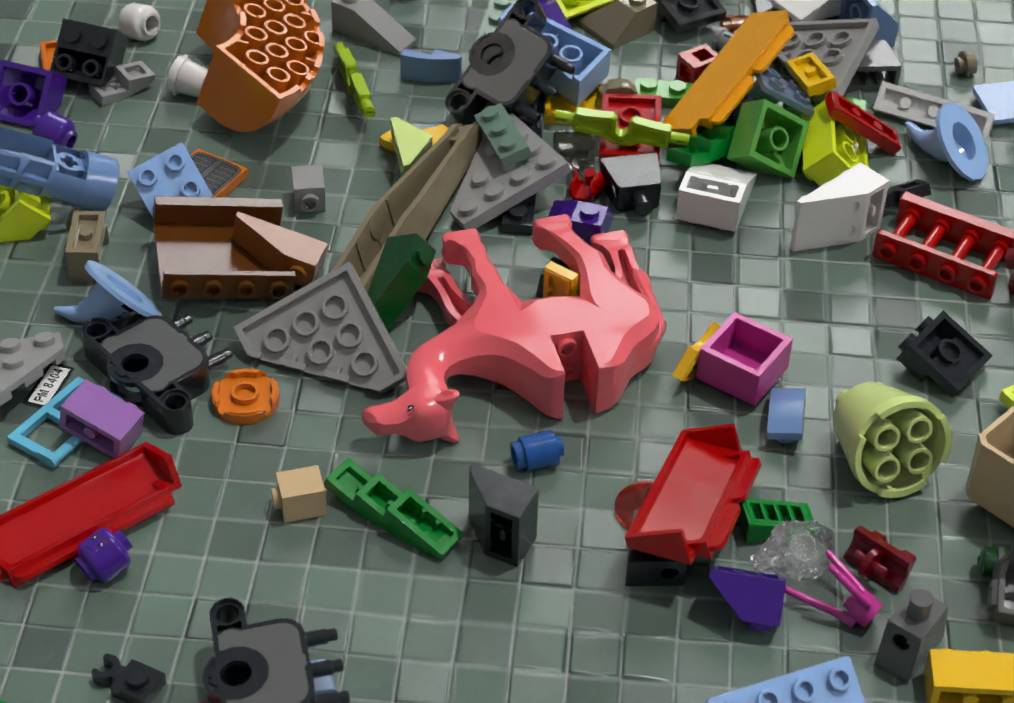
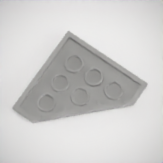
M877 18L790 22V26L794 28V35L777 55L776 59L787 71L786 61L813 52L836 78L837 88L832 89V91L843 96L879 29ZM831 90L826 91V93L822 95L811 96L810 98L814 102L824 101V97Z
M513 113L509 114L529 146L532 156L504 169L483 135L450 209L453 220L463 230L480 227L572 172L569 163Z
M350 261L233 327L246 354L256 360L380 394L407 381V367Z
M41 332L34 337L23 339L7 338L0 342V406L12 398L11 392L18 386L26 388L44 375L43 368L50 363L58 365L66 359L60 332Z

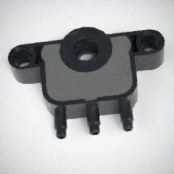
M517 0L494 32L479 37L473 43L469 51L470 65L445 99V106L457 123L469 125L476 120L475 114L482 112L485 107L495 106L499 103L503 105L508 115L513 113L517 118L524 116L529 120L532 119L537 122L541 119V114L530 106L540 93L552 98L557 97L558 90L548 83L557 69L568 74L575 72V66L558 56L551 41L540 33L547 23V16L538 0ZM501 57L498 62L491 64L496 58Z
M185 314L182 317L179 316L173 320L164 316L152 315L144 317L121 330L117 329L105 318L96 317L85 321L81 326L85 356L106 377L111 379L110 392L120 396L125 402L133 403L137 407H143V411L167 433L182 435L189 432L194 425L191 400L208 390L210 386L209 372L232 358V351L226 348L208 357L202 347L212 340L211 332L205 331L190 338L182 331L193 322L190 314ZM126 387H137L140 392L129 391Z
M223 598L212 605L209 616L215 656L205 666L202 679L208 694V703L350 702L348 691H332L316 695L313 680L342 672L344 670L343 660L328 659L310 663L308 652L309 647L336 641L338 639L337 629L324 628L305 632L301 624L288 618L248 624L245 608L238 599Z

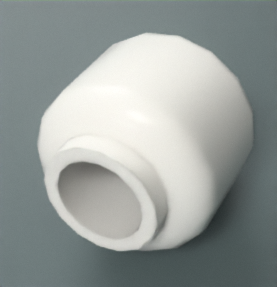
M130 3L119 14V29L129 39L149 41L157 35L160 29V16L157 10L150 5Z

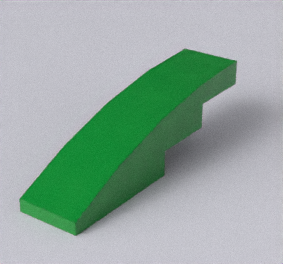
M725 120L724 123L715 125L712 129L705 127L704 134L690 135L688 147L668 148L666 161L692 167L707 164L727 156L736 125L732 126L730 120Z
M349 457L324 481L326 489L356 512L411 546L439 559L464 535L459 528L413 490L408 488L403 493L379 472L374 477H371Z

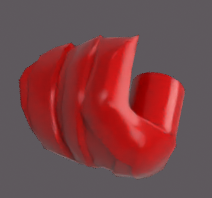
M589 168L584 171L585 180H582L576 169L573 172V179L570 181L569 196L576 201L590 202L605 188L604 177L600 171L596 174L595 169Z

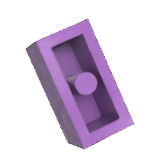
M85 379L61 405L59 427L114 458L126 452L142 434L144 412L139 410L133 403L125 402L114 396L105 387L95 385Z

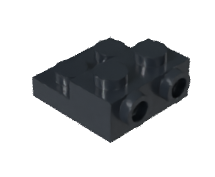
M654 0L657 2L656 16L662 23L669 21L677 33L725 20L727 13L718 0Z
M943 310L934 320L928 316L915 329L919 333L917 337L911 333L898 346L902 353L896 359L920 381L928 375L953 398L993 355Z

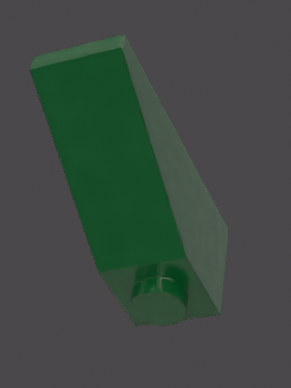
M417 233L387 237L368 290V295L387 331L427 279L436 250Z

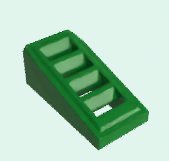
M745 499L739 502L741 512L738 520L746 543L817 535V527L808 503L763 499ZM801 515L804 522H797L795 516ZM783 517H788L789 521H784Z

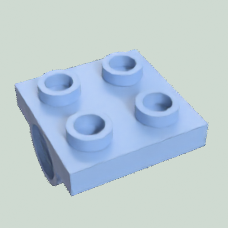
M183 142L127 171L152 217L155 196L213 197Z

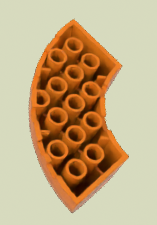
M207 0L196 34L209 46L214 54L196 104L220 124L238 132L258 130L275 122L292 110L310 89L323 60L325 39L323 32H320V20L315 9H309L306 4L307 0Z

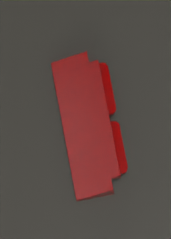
M735 424L681 430L624 537L628 548L691 565L695 556L712 560L715 552L725 547L741 512L740 506L737 503L748 497L762 465L759 458H751L749 450L742 451Z
M144 442L1 514L0 581L7 578L12 586L16 588L77 556V546L99 528L105 527L113 534L118 530L123 532L174 505L175 502L171 492L181 488L182 485L172 456L154 445Z

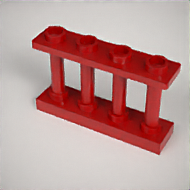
M905 191L900 199L896 219L899 225L893 233L884 230L877 232L872 253L873 257L985 299H991L998 278V273L994 269L1000 260L1005 262L1008 248H1014V230ZM911 228L928 234L922 244L905 238ZM940 239L958 244L952 255L934 249ZM970 249L988 255L982 266L964 260Z

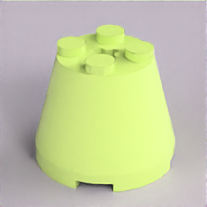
M864 382L849 390L841 391L836 397L833 427L853 475L866 489L884 498L904 497L925 487L928 484L925 480L936 470L940 462L946 463L952 445L951 426L946 416L927 399L884 385L881 382Z

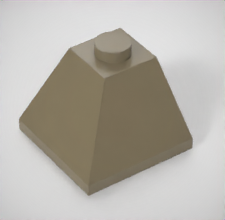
M616 0L578 19L577 24L614 50L655 31L657 2L654 0Z

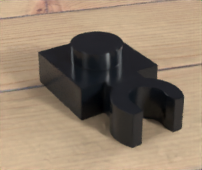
M916 179L891 186L887 190L884 207L900 202L905 191L920 197L932 195L930 184Z
M105 654L103 656L104 667L110 669L109 671L102 672L95 668L91 671L93 682L96 685L110 687L111 696L125 703H151L166 684L164 672L134 659L125 667L120 665L119 659L112 654Z

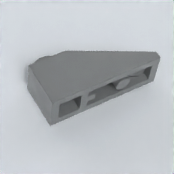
M374 0L331 1L333 30L399 57L404 48L410 49L416 44V38Z

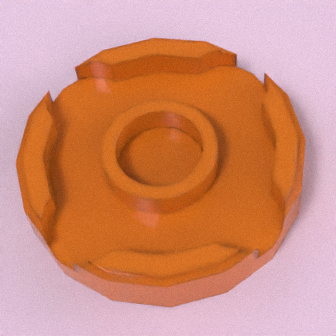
M244 368L226 373L224 379L220 382L218 379L213 384L211 402L214 412L221 419L232 424L247 425L261 422L277 410L280 402V391L277 381L273 377L272 379L267 377L266 372L258 369Z

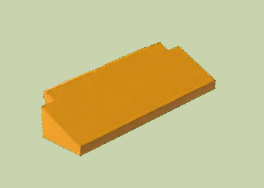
M787 10L751 13L662 123L672 125V131L690 135L697 134L696 128L698 125L712 129L715 125L724 123L753 87V77L755 74L763 73L793 37L794 28L790 26Z

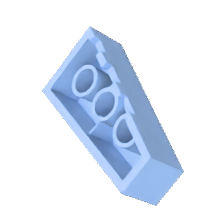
M515 2L499 16L498 25L510 11ZM547 18V23L540 33L551 41L558 56L569 61L576 68L573 74L557 69L548 83L573 105L578 107L608 76L611 49Z

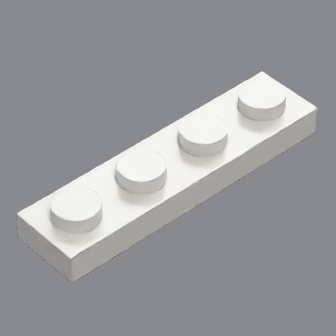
M882 81L873 110L935 129L937 111L943 104L952 103L953 101ZM955 102L973 117L986 144L996 117L995 113Z

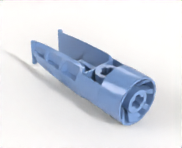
M0 127V185L38 197L47 196L62 200L69 205L90 211H106L111 204L118 184L119 164L117 159L87 150L78 151L54 144L53 140Z

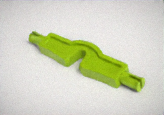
M338 42L334 44L333 51L337 56L338 67L345 80L347 91L350 97L354 99L359 112L363 111L365 117L371 118L376 114V110L371 102L370 91L362 73H358L357 63L349 48H345L343 43Z
M577 107L574 113L556 109L554 122L573 124V131L601 136L612 144L632 146L639 143L668 148L669 143L688 147L690 134L674 132L670 124L634 116L630 119L628 128L620 129L617 126L618 116L612 111Z

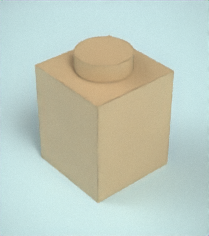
M318 465L276 472L277 487L271 488V498L274 510L281 509L284 523L327 515L326 492Z

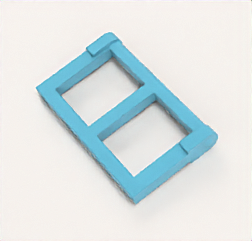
M80 377L74 379L7 436L8 443L33 456L39 462L52 469L60 464L61 460L82 443L83 440L73 435L55 452H52L26 438V436L47 418L59 424L60 411L58 409L80 386L84 379ZM110 392V393L113 394L114 396H116V397L120 398L121 400H123L120 396H118V395H116V394Z

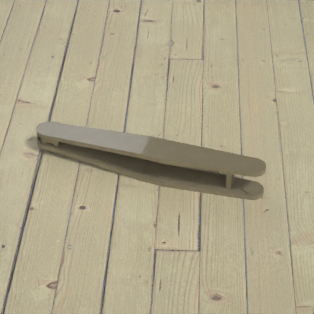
M453 123L446 133L368 212L333 270L350 261L368 293L387 237L417 233L425 240L474 158L482 140L480 126L477 124L464 126L460 123Z

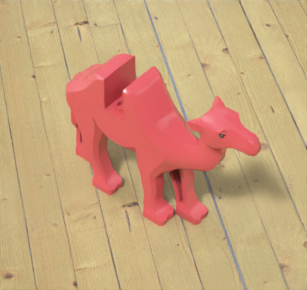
M567 214L536 219L532 226L534 233L531 238L534 245L539 250L554 252L573 272L578 274L579 296H550L521 301L502 281L498 270L488 258L476 228L444 234L442 236L443 247L441 249L443 259H433L428 277L417 292L430 294L439 304L450 328L423 343L411 354L406 369L408 391L396 400L365 408L362 411L363 424L376 435L400 434L417 443L437 438L452 443L458 442L459 436L453 423V404L457 401L460 393L455 389H448L445 384L448 377L458 374L473 376L506 387L553 419H563L565 382L571 380H581L594 414L610 409L622 397L630 378L645 369L652 362L656 355V348L660 344L667 327L652 291L649 276L641 268L639 269L633 249L629 245L627 233L624 230L594 234L590 238V246L572 230V222ZM445 262L465 266L471 277V290L477 296L475 303L458 288L451 273L446 269Z

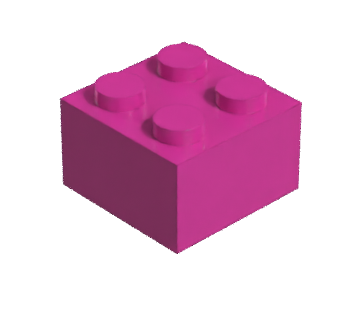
M733 312L700 348L696 378L756 406L788 369L793 338Z

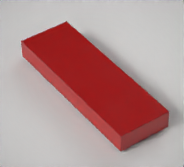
M831 90L824 97L829 116L892 155H896L901 150L898 134L894 128L835 91Z

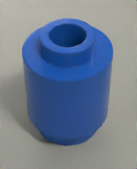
M552 430L518 437L517 441L510 443V452L516 470L524 468L525 471L559 464L560 456H564V446L560 435L555 436Z

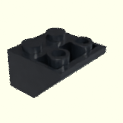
M63 18L50 71L61 74L69 80L105 87L115 75V66L122 65L129 37L115 29Z
M472 463L469 468L468 518L485 555L518 567L537 538L539 488Z

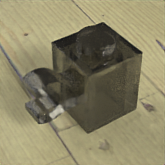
M573 130L553 132V149L569 163L572 175L576 169L578 173L589 168L595 169V157H599L597 139H593L591 134Z

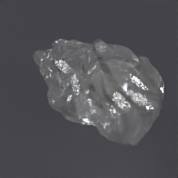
M815 520L780 522L771 531V536L758 548V552L749 556V562L754 564L753 569L757 574L771 571L775 572L776 575L793 580H816L827 570L828 564L831 562L826 557L825 552L827 550L833 552L834 532L827 525H823Z

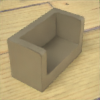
M106 211L73 212L65 249L70 282H96L85 269V263L91 260L101 264L102 245L108 244L110 240Z

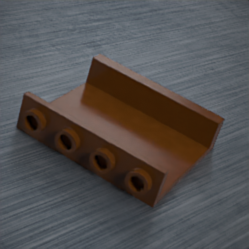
M155 196L152 223L161 299L282 300L292 294L296 278L295 271H270L232 240L235 217L238 212L280 226L283 212L282 199Z

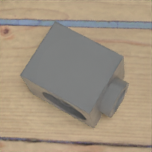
M323 165L292 166L295 214L326 212Z

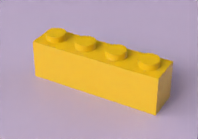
M947 648L930 649L924 669L927 703H1014V653L962 651Z

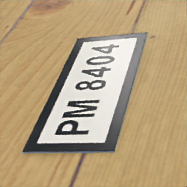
M50 363L43 372L44 375L39 378L23 403L43 407L60 392L75 368Z

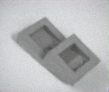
M142 60L115 66V76L111 78L107 85L101 87L89 84V93L102 107L128 98L148 86L155 80V74Z

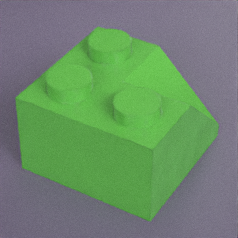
M766 99L742 103L727 159L751 171L792 179L795 177L809 122Z

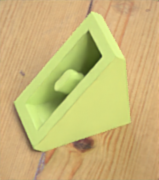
M398 117L390 118L391 139L401 176H403L432 147V135Z

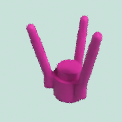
M831 550L825 552L826 557L833 563L828 565V570L851 593L842 605L848 610L846 613L788 586L785 588L786 594L842 620L850 628L856 622L865 628L883 606L875 599L874 595L863 587Z

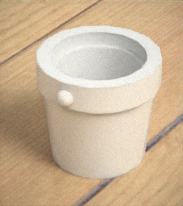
M186 54L178 56L170 68L167 88L174 96L181 93L198 97L208 69L192 62Z

